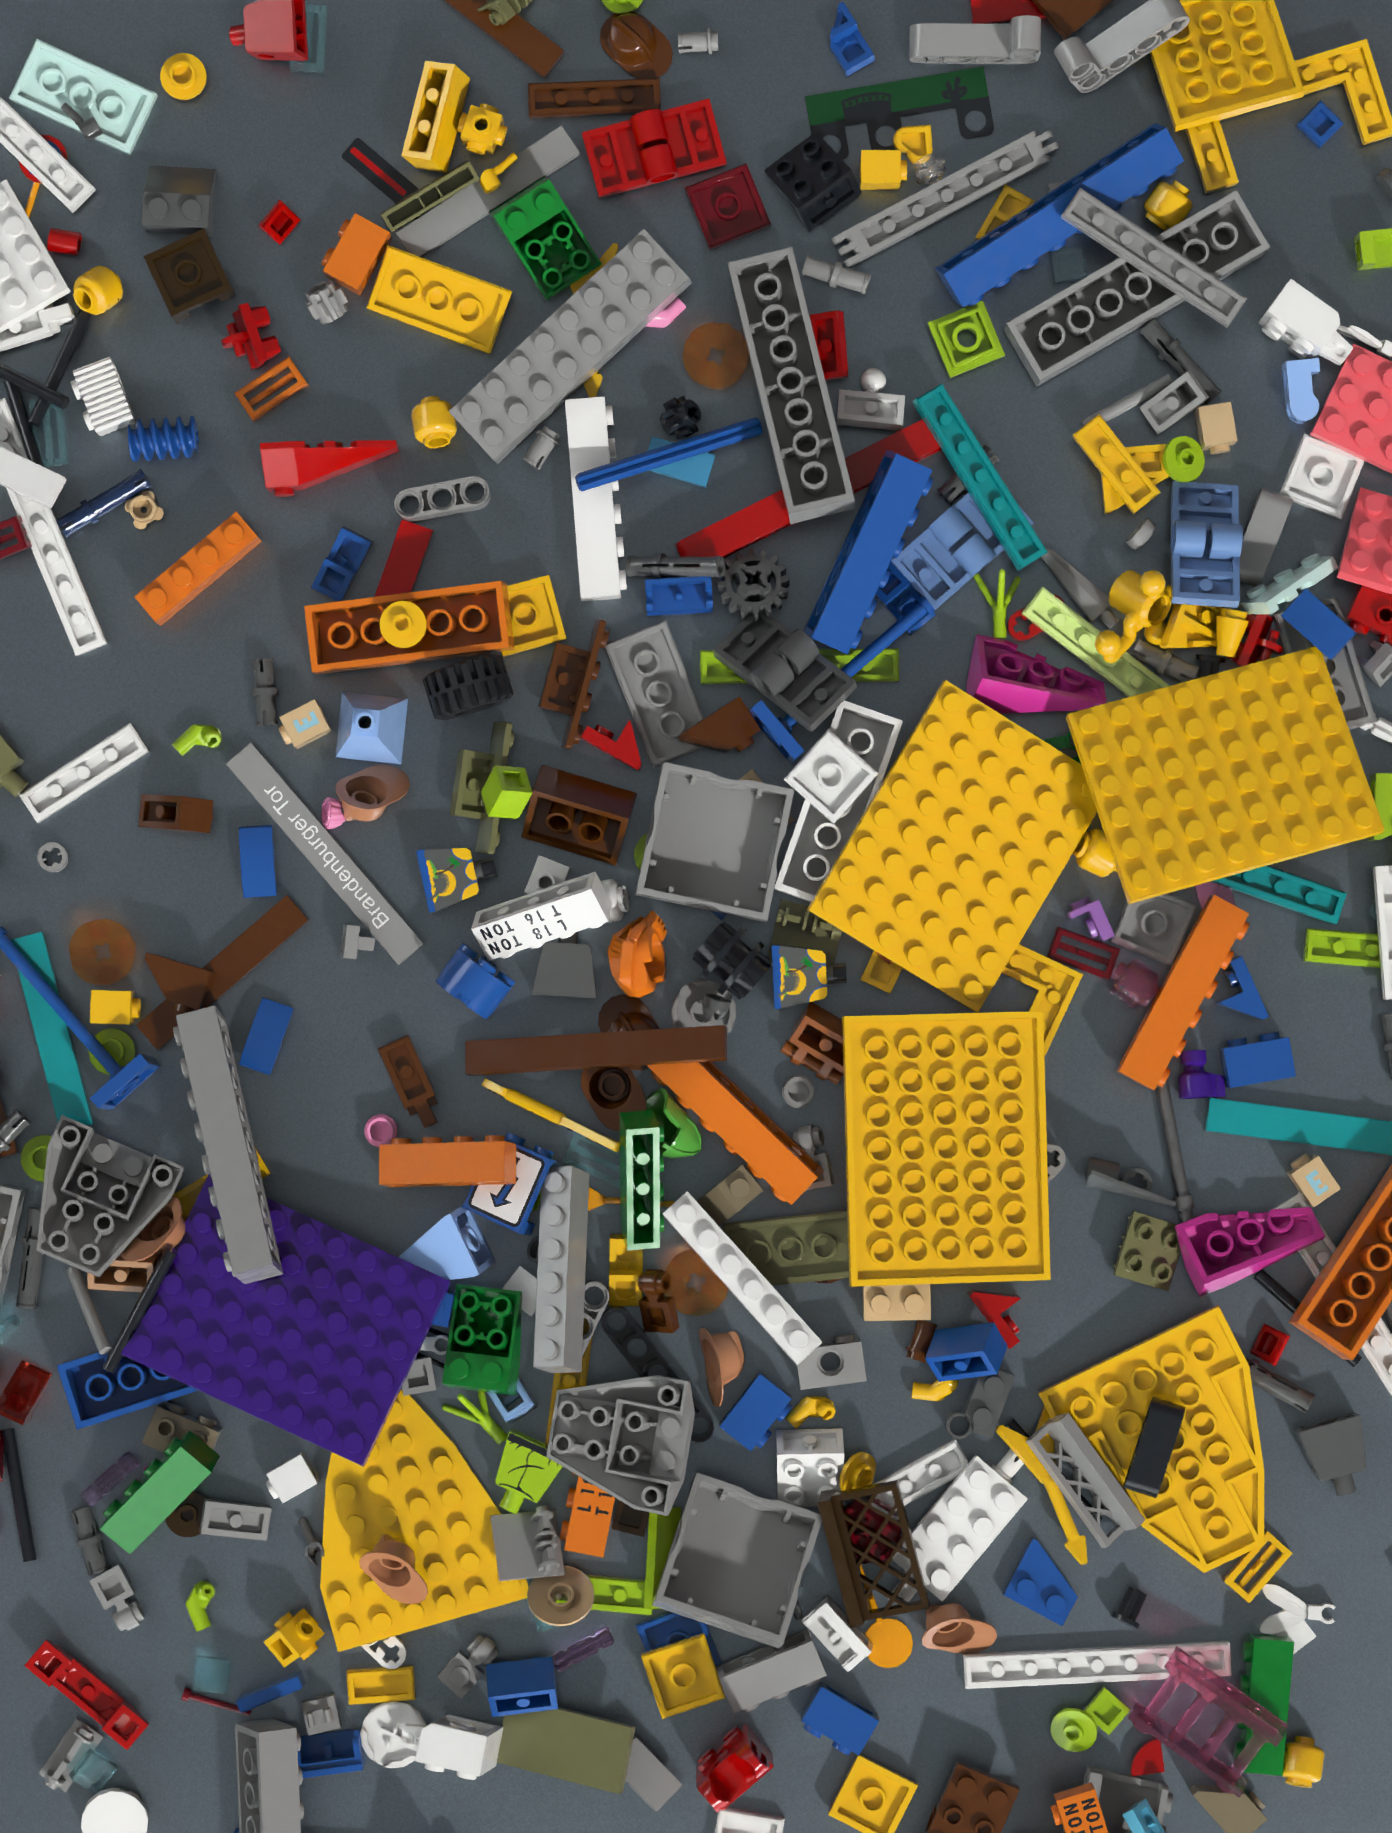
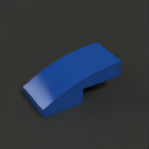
M345 526L342 527L328 557L324 559L311 588L336 601H343L373 541Z
M890 562L888 569L891 570L890 577L884 588H878L875 596L898 621L918 604L917 599L921 596L912 587L911 582ZM935 612L931 615L925 614L906 632L911 636L933 618Z
M273 826L239 827L243 898L277 896Z
M262 997L240 1058V1066L271 1076L294 1008Z

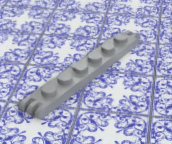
M1032 131L832 238L834 245L840 244L845 240L849 243L838 250L841 257L852 251L855 254L844 261V264L847 268H850L1005 186V184L1007 185L1051 161L1049 154L1059 149L1057 142L1046 147L1042 144L1053 137L1051 131H1046L1039 136L1036 131Z

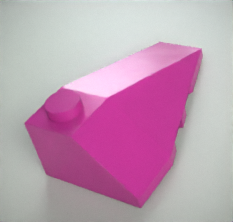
M979 634L976 635L966 682L967 693L998 713L1076 711L1107 703L1104 682L1069 667H1064L1062 670L1046 663V657L1040 654H1036L1035 658L1019 652L1017 651L1018 645L1010 641Z
M1311 1207L1272 1209L1270 1212L1259 1213L1240 1211L1237 1214L1227 1215L1208 1213L1175 1226L1186 1271L1199 1297L1227 1287L1325 1238Z

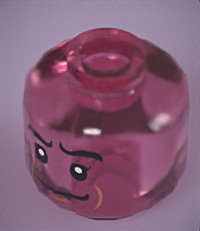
M1138 959L1131 960L1127 965L1121 961L1110 975V978L1114 980L1111 986L1112 994L1130 1008H1137L1140 1005L1145 1008L1161 988L1157 985L1159 981L1157 973Z

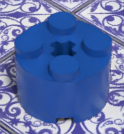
M462 943L439 973L436 983L454 998L464 1002L465 1006L488 1019L516 981L501 970L496 974L497 966L493 962L488 961L483 955L477 960L478 953Z

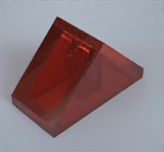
M22 1360L0 1396V1415L21 1425L31 1421L52 1374Z

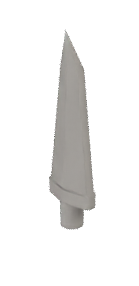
M1046 549L1048 552L1041 558L1086 615L1089 622L1093 623L1099 617L1111 629L1119 619L1108 609L1110 607L1109 596L1097 588L1054 550Z

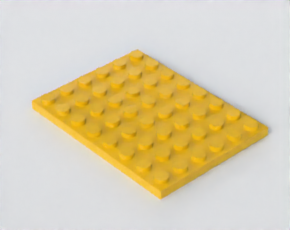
M1316 647L1068 713L1066 716V721L1128 904L1379 835L1385 830L1322 652Z
M943 680L807 910L978 1013L1097 813L1082 765L952 683Z
M1043 1011L842 1016L849 1286L1051 1280Z

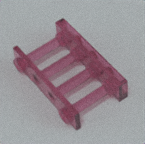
M1176 1646L1164 1665V1668L1168 1670L1170 1675L1146 1708L1136 1702L1128 1719L1132 1721L1137 1730L1144 1734H1151L1214 1779L1221 1790L1229 1794L1233 1793L1240 1798L1248 1782L1241 1775L1264 1743L1270 1742L1277 1747L1286 1733L1288 1724ZM1180 1683H1187L1196 1690L1198 1695L1176 1726L1172 1727L1157 1715ZM1214 1702L1224 1710L1226 1715L1203 1747H1200L1185 1735L1207 1704ZM1242 1722L1253 1730L1254 1735L1231 1767H1228L1213 1755L1235 1724Z

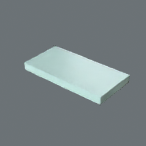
M36 39L9 99L82 133L75 122L61 109V106L67 103L84 121L91 117L95 118L103 132L102 135L95 138L96 140L131 155L158 95L149 89Z

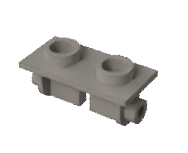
M76 1718L38 1773L46 1779L44 1783L53 1790L59 1787L64 1792H67L104 1736Z

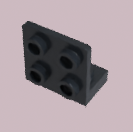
M817 132L810 135L765 169L766 176L791 202L802 225L809 232L862 193L851 168Z

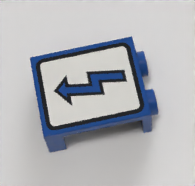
M507 1132L505 1141L516 1144V1184L472 1185L462 1208L514 1232L531 1236L536 1224L528 1221V1217L550 1166L560 1167L562 1162L552 1158L553 1151L539 1145H535L533 1150L524 1146L526 1139Z

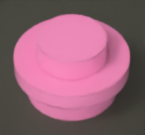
M385 1114L372 1116L366 1122L364 1128L367 1141L375 1147H379L382 1144H391V1139L396 1138L398 1133L396 1122Z

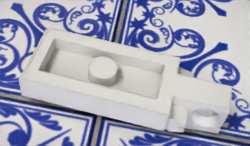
M51 303L0 333V352L53 336L60 332V326L75 320L72 307L69 303L56 307Z

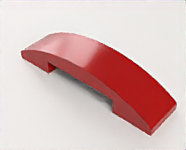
M48 1639L42 1643L24 1665L49 1687L53 1685L102 1725V1730L126 1750L130 1748L149 1725V1722L100 1676Z

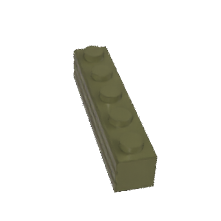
M466 160L379 214L392 233L480 179L470 161Z

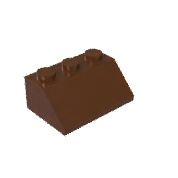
M542 765L532 790L533 793L530 798L521 837L616 866L637 793Z

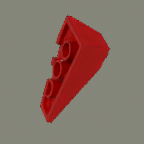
M357 440L350 442V447H343L342 442L323 441V443L316 444L317 447L310 448L309 444H305V441L260 443L265 487L269 492H274L276 497L294 496V490H304L399 452V444L396 440Z

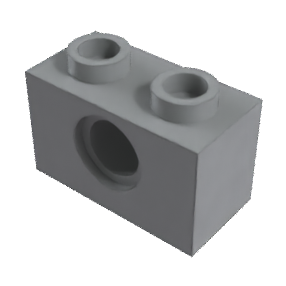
M853 1334L834 1336V1342L821 1344L797 1366L800 1390L866 1382L861 1340L854 1339ZM828 1352H833L839 1356V1364L832 1370H827L820 1364L822 1356Z

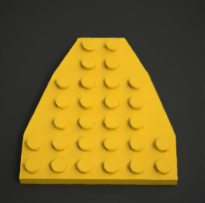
M1219 1305L1039 1391V1396L1051 1419L1055 1416L1069 1413L1122 1488L1152 1397L1154 1396L1186 1407L1157 1497L1153 1498L1123 1488L1145 1519L1141 1526L1203 1573L1264 1545V1464L1250 1368Z
M402 1389L364 1467L331 1452L325 1484L322 1542L324 1557L322 1556L320 1589L338 1652L527 1598L529 1588L527 1579L499 1581L490 1516L502 1514L455 1443L411 1395H403ZM388 1534L396 1541L408 1545L414 1551L415 1570L423 1578L428 1589V1594L422 1602L406 1604L389 1597L360 1568L359 1560L361 1556L372 1552L381 1536Z

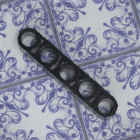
M611 1306L605 1310L601 1320L604 1332L640 1378L649 1377V1369L654 1365H661L666 1368L667 1377L683 1380L625 1307ZM614 1312L621 1313L626 1319V1325L620 1330L611 1329L607 1324V1317ZM633 1339H641L647 1346L646 1352L641 1356H634L628 1350V1343ZM692 1392L695 1409L694 1419L698 1417L704 1418L708 1422L709 1427L703 1434L692 1432L691 1441L697 1443L705 1442L713 1434L714 1420Z

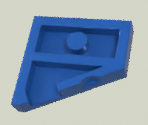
M1032 1537L1007 1583L1003 1595L1063 1626L1078 1596L1039 1541Z

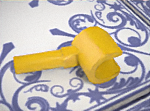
M511 153L498 166L487 169L482 173L479 183L486 194L493 192L502 185L497 176L502 174L518 159L515 153Z

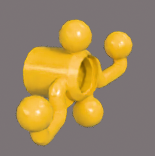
M1128 570L1122 573L1113 583L1109 592V604L1126 617L1123 621V636L1121 638L1116 632L1105 630L1100 632L1095 639V648L1099 654L1103 655V659L1107 663H1115L1132 646L1137 632L1145 627L1144 636L1150 644L1160 645L1167 623L1163 620L1168 615L1170 609H1173L1174 604L1171 603V585L1165 586L1164 575L1159 571L1149 570L1141 575L1134 570Z

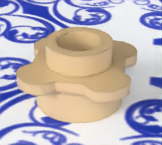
M149 490L143 491L140 496L135 497L133 500H127L124 506L126 512L130 513L133 517V524L137 529H145L148 523L153 520L159 521L164 515L163 509L158 507L154 501V493ZM142 507L147 508L146 513L141 512Z

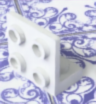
M842 1428L776 1430L777 1500L798 1507L818 1506L817 1502L821 1491L834 1489L835 1492L841 1491L839 1478L844 1467Z

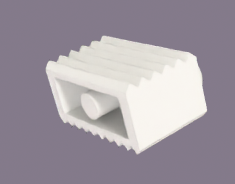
M110 356L73 370L75 380L70 381L77 400L83 398L87 407V411L82 412L89 431L95 429L99 436H104L127 427L128 424L137 423L115 363Z

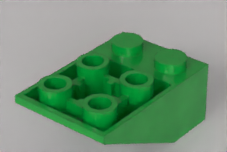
M546 177L539 179L489 212L503 237L546 300L602 265L550 179Z
M456 1284L442 1384L450 1388L516 1396L521 1351V1291Z

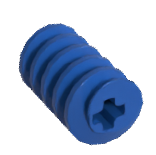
M180 416L177 417L175 426L172 427L167 417H164L162 427L157 426L154 418L150 419L148 428H144L141 419H137L135 429H131L130 424H128V444L132 461L138 462L141 452L147 461L153 459L154 452H156L160 460H165L168 450L173 459L179 458L181 449L186 458L192 457L194 448L198 454L199 437L195 417L190 416L188 426H184Z

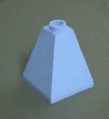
M342 692L335 758L402 764L408 698ZM371 719L370 727L363 729V723Z
M463 1205L444 1216L398 1257L447 1280L475 1277L496 1263L473 1212L462 1208Z

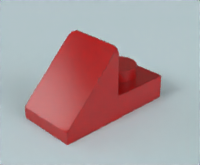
M630 719L617 742L612 740L614 734L597 724L593 729L587 725L581 736L582 740L638 772L641 770L642 763Z
M971 1290L967 1293L989 1323H995L1009 1349L1020 1342L1015 1335L1020 1331L1009 1315L1004 1318L1000 1315L1021 1299L1018 1295Z

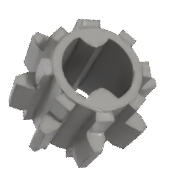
M332 280L320 282L310 288L305 294L308 298V301L305 302L314 320L319 318L322 324L333 322L343 316L348 310L345 305L348 302L347 297L340 285L334 286Z

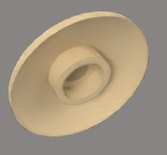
M564 1565L565 1575L533 1578L528 1588L527 1600L530 1610L539 1620L553 1626H567L580 1621L589 1613L594 1603V1588L588 1576L579 1569ZM559 1599H564L567 1601L565 1603H556V1601Z

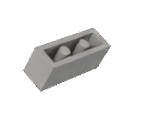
M809 1629L786 1637L784 1644L780 1648L767 1645L716 1666L719 1680L733 1713L751 1711L758 1707L761 1702L771 1698H783L790 1693V1690L800 1686L809 1687L815 1685L822 1677L827 1676Z

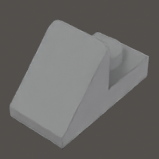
M1189 370L1139 407V409L1159 435L1186 414L1197 409L1209 396Z

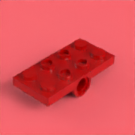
M709 98L663 111L661 109L646 110L631 116L629 120L582 132L599 199L716 168L727 163Z

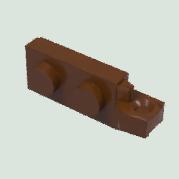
M406 1035L378 1048L400 1100L410 1116L418 1113L424 1128L438 1123L431 1108L438 1104L435 1098L436 1094L410 1036Z

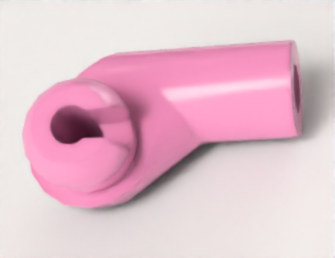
M676 297L646 327L664 328L668 326L686 309V306Z

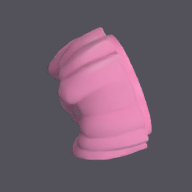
M331 797L325 798L321 810L322 824L326 829H334L346 821L342 812V802Z

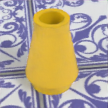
M1221 608L1220 616L1216 615V655L1236 657L1237 649L1249 621H1246L1247 612Z

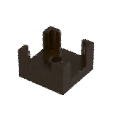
M204 228L143 256L170 315L176 323L191 317L189 311L219 298L221 302H224L236 296Z

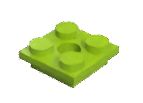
M983 300L975 305L967 306L927 323L949 378L1005 356ZM963 330H969L975 335L976 342L970 347H964L959 344L957 335Z

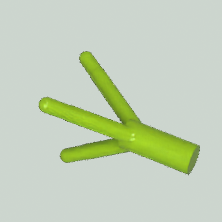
M1000 569L996 602L977 573L973 578L993 610V638H1006V609L1021 578L1019 576L1014 578L1004 597L1005 570Z
M478 1391L481 1411L463 1394H458L457 1399L471 1413L447 1404L442 1405L444 1411L480 1424L498 1445L506 1440L508 1435L489 1415L485 1392Z

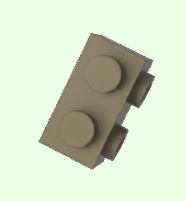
M168 1401L167 1405L160 1403L156 1407L142 1444L163 1452L172 1439L175 1437L181 1439L190 1430L214 1450L222 1428L216 1426L217 1421L203 1414H198V1417H194L185 1413L187 1408L183 1405Z

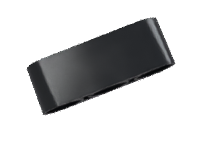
M1154 1396L1152 1397L1123 1488L1153 1498L1157 1497L1186 1407Z

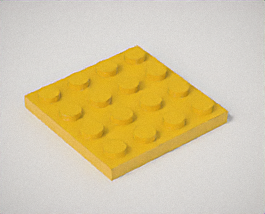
M1179 0L1190 18L1188 25L1150 52L1175 132L1304 96V88L1274 0Z

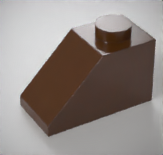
M739 696L677 737L683 743L724 753L734 747L740 752L755 742L752 736L761 729Z
M141 794L138 827L210 833L213 820V800L185 796Z
M146 952L145 961L166 1000L175 1003L173 1009L188 1013L194 1011V1009L204 1008L215 972Z

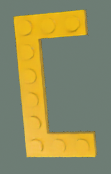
M1367 39L1295 61L1304 88V95L1343 83L1362 145L1392 137V117ZM1225 119L1185 129L1205 194L1237 185L1239 182L1220 121Z
M1019 944L1002 974L1038 990L1028 1012L1043 1011L1045 1057L1083 974ZM873 950L860 980L891 994L902 967Z

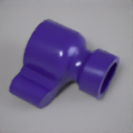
M1206 1050L1181 1052L1180 1064L1184 1066V1071L1178 1076L1179 1099L1226 1097L1225 1077L1204 1070V1065L1207 1063Z

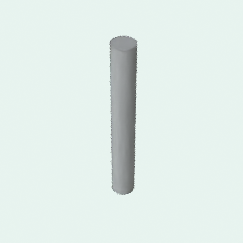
M1166 374L1081 420L1082 426L1086 425L1098 414L1107 422L1150 399L1173 382L1171 376Z
M71 1266L66 1272L95 1344L101 1355L107 1354L112 1349L80 1269Z

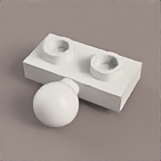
M869 368L862 373L860 385L864 391L839 389L836 425L902 430L905 395L880 393L886 385L885 374L880 369Z

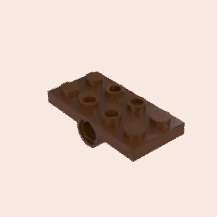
M957 1760L941 1799L932 1810L925 1833H1001L1019 1793V1786Z

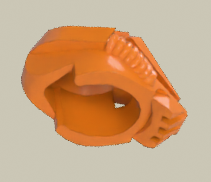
M654 910L650 911L645 918L640 916L615 933L607 950L611 974L621 990L630 997L642 998L653 992L657 983L663 982L666 979V957L662 941L666 937L667 930L662 919Z

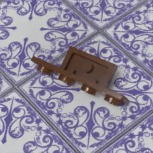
M598 619L595 621L587 651L558 642L555 643L538 707L569 716L561 748L572 749L573 743L578 744L583 731V725L579 724L582 711H588L592 698V693H588L591 680H596L601 661L596 660L599 648H605L610 630L605 628L606 620Z

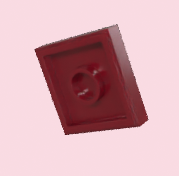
M747 163L685 187L709 250L771 226Z

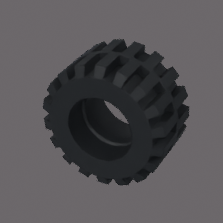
M489 654L460 661L437 669L423 679L434 719L439 720L454 719L483 711L508 701L514 695L502 655Z

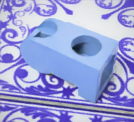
M1319 358L1285 361L1281 365L1286 412L1289 419L1296 424L1309 422L1319 411V402L1315 395H1313L1312 376L1320 372Z

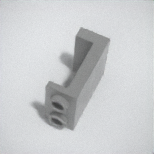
M1087 1766L1083 1785L1092 1782L1108 1833H1126L1129 1831L1130 1828L1122 1814L1135 1803L1145 1798L1166 1833V1826L1162 1825L1164 1812H1170L1173 1801V1793L1169 1792L1166 1782Z

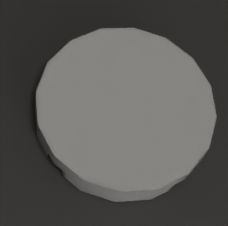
M695 980L683 986L675 995L671 1005V1021L675 1028L725 1025L728 1034L732 1030L736 1019V1004L728 990L723 995L717 991L722 986L721 984L711 980ZM705 994L719 995L731 1001L725 1017L715 1020L714 1013L711 1019H708L703 1014L702 1003Z

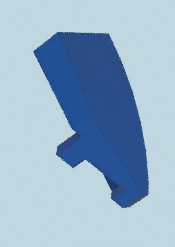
M841 2L837 8L838 13L834 27H832L830 32L831 42L829 46L847 77L874 62L875 56L858 30L857 22L845 3Z

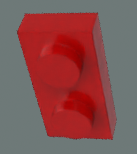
M835 310L809 315L825 381L848 378L844 312Z

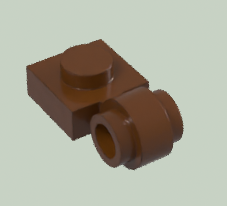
M647 1269L640 1274L638 1279L639 1290L646 1294V1296L639 1300L644 1331L674 1333L679 1328L674 1297L663 1296L671 1288V1277L662 1269Z

